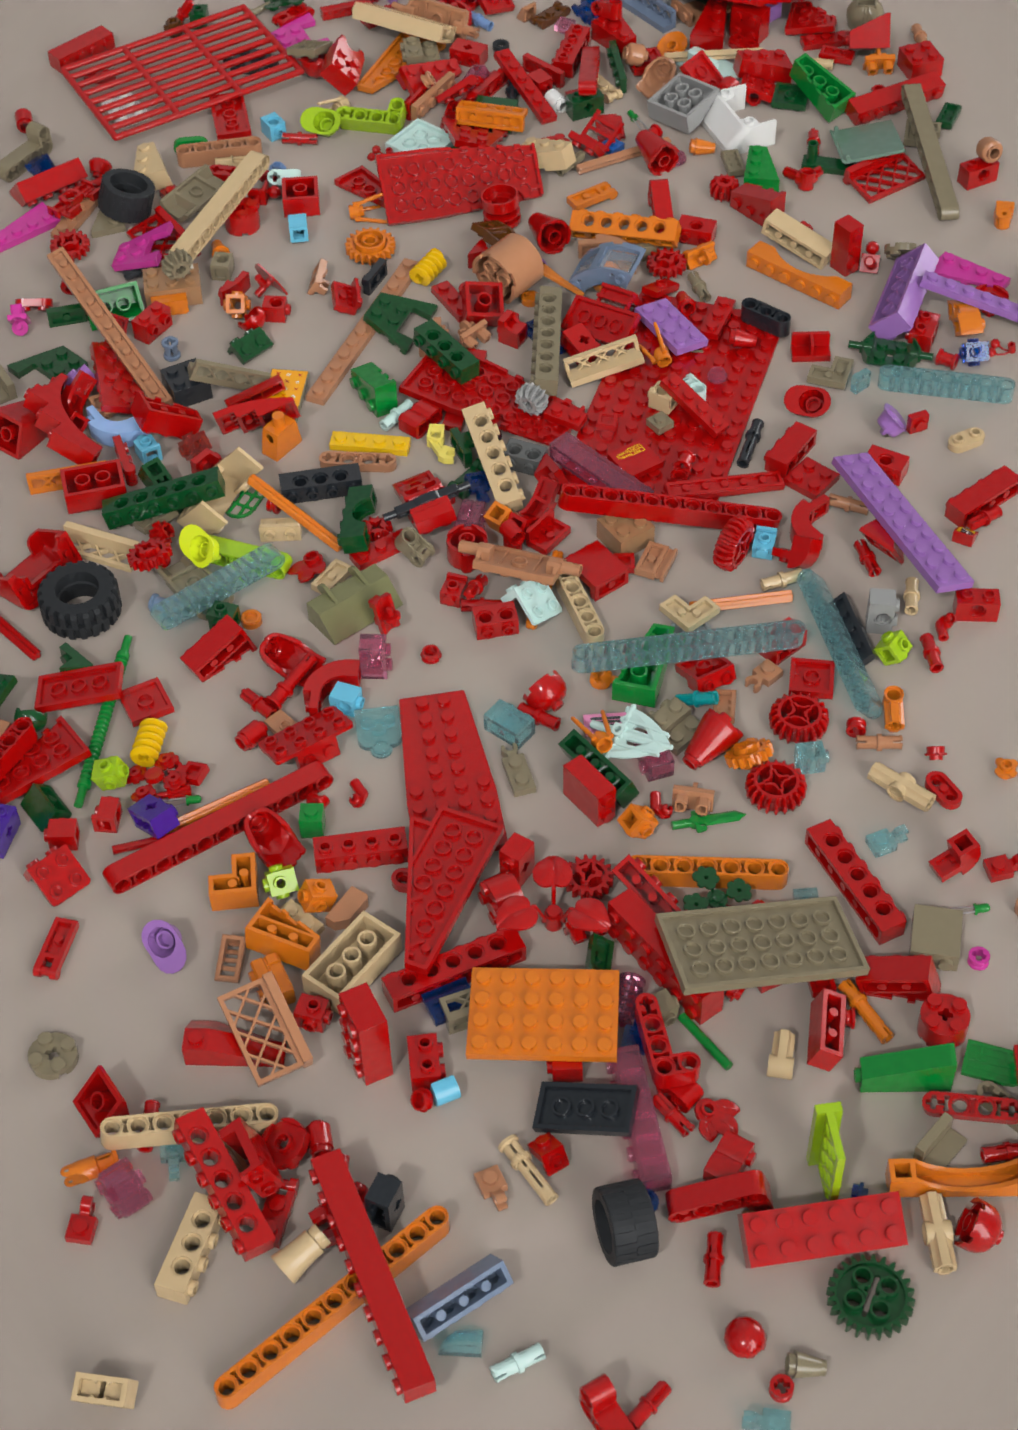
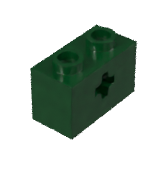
M598 87L596 95L579 96L578 91L566 95V113L572 121L592 117L597 109L601 111L600 114L604 113V95Z

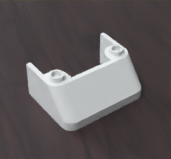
M746 84L720 90L701 122V125L723 151L738 149L739 153L742 154L749 151V145L767 147L775 144L776 119L759 123L750 116L740 119L735 111L745 109Z

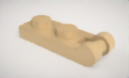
M598 75L597 87L603 93L605 103L609 104L614 99L619 100L623 98V92L620 88L616 89L603 76Z

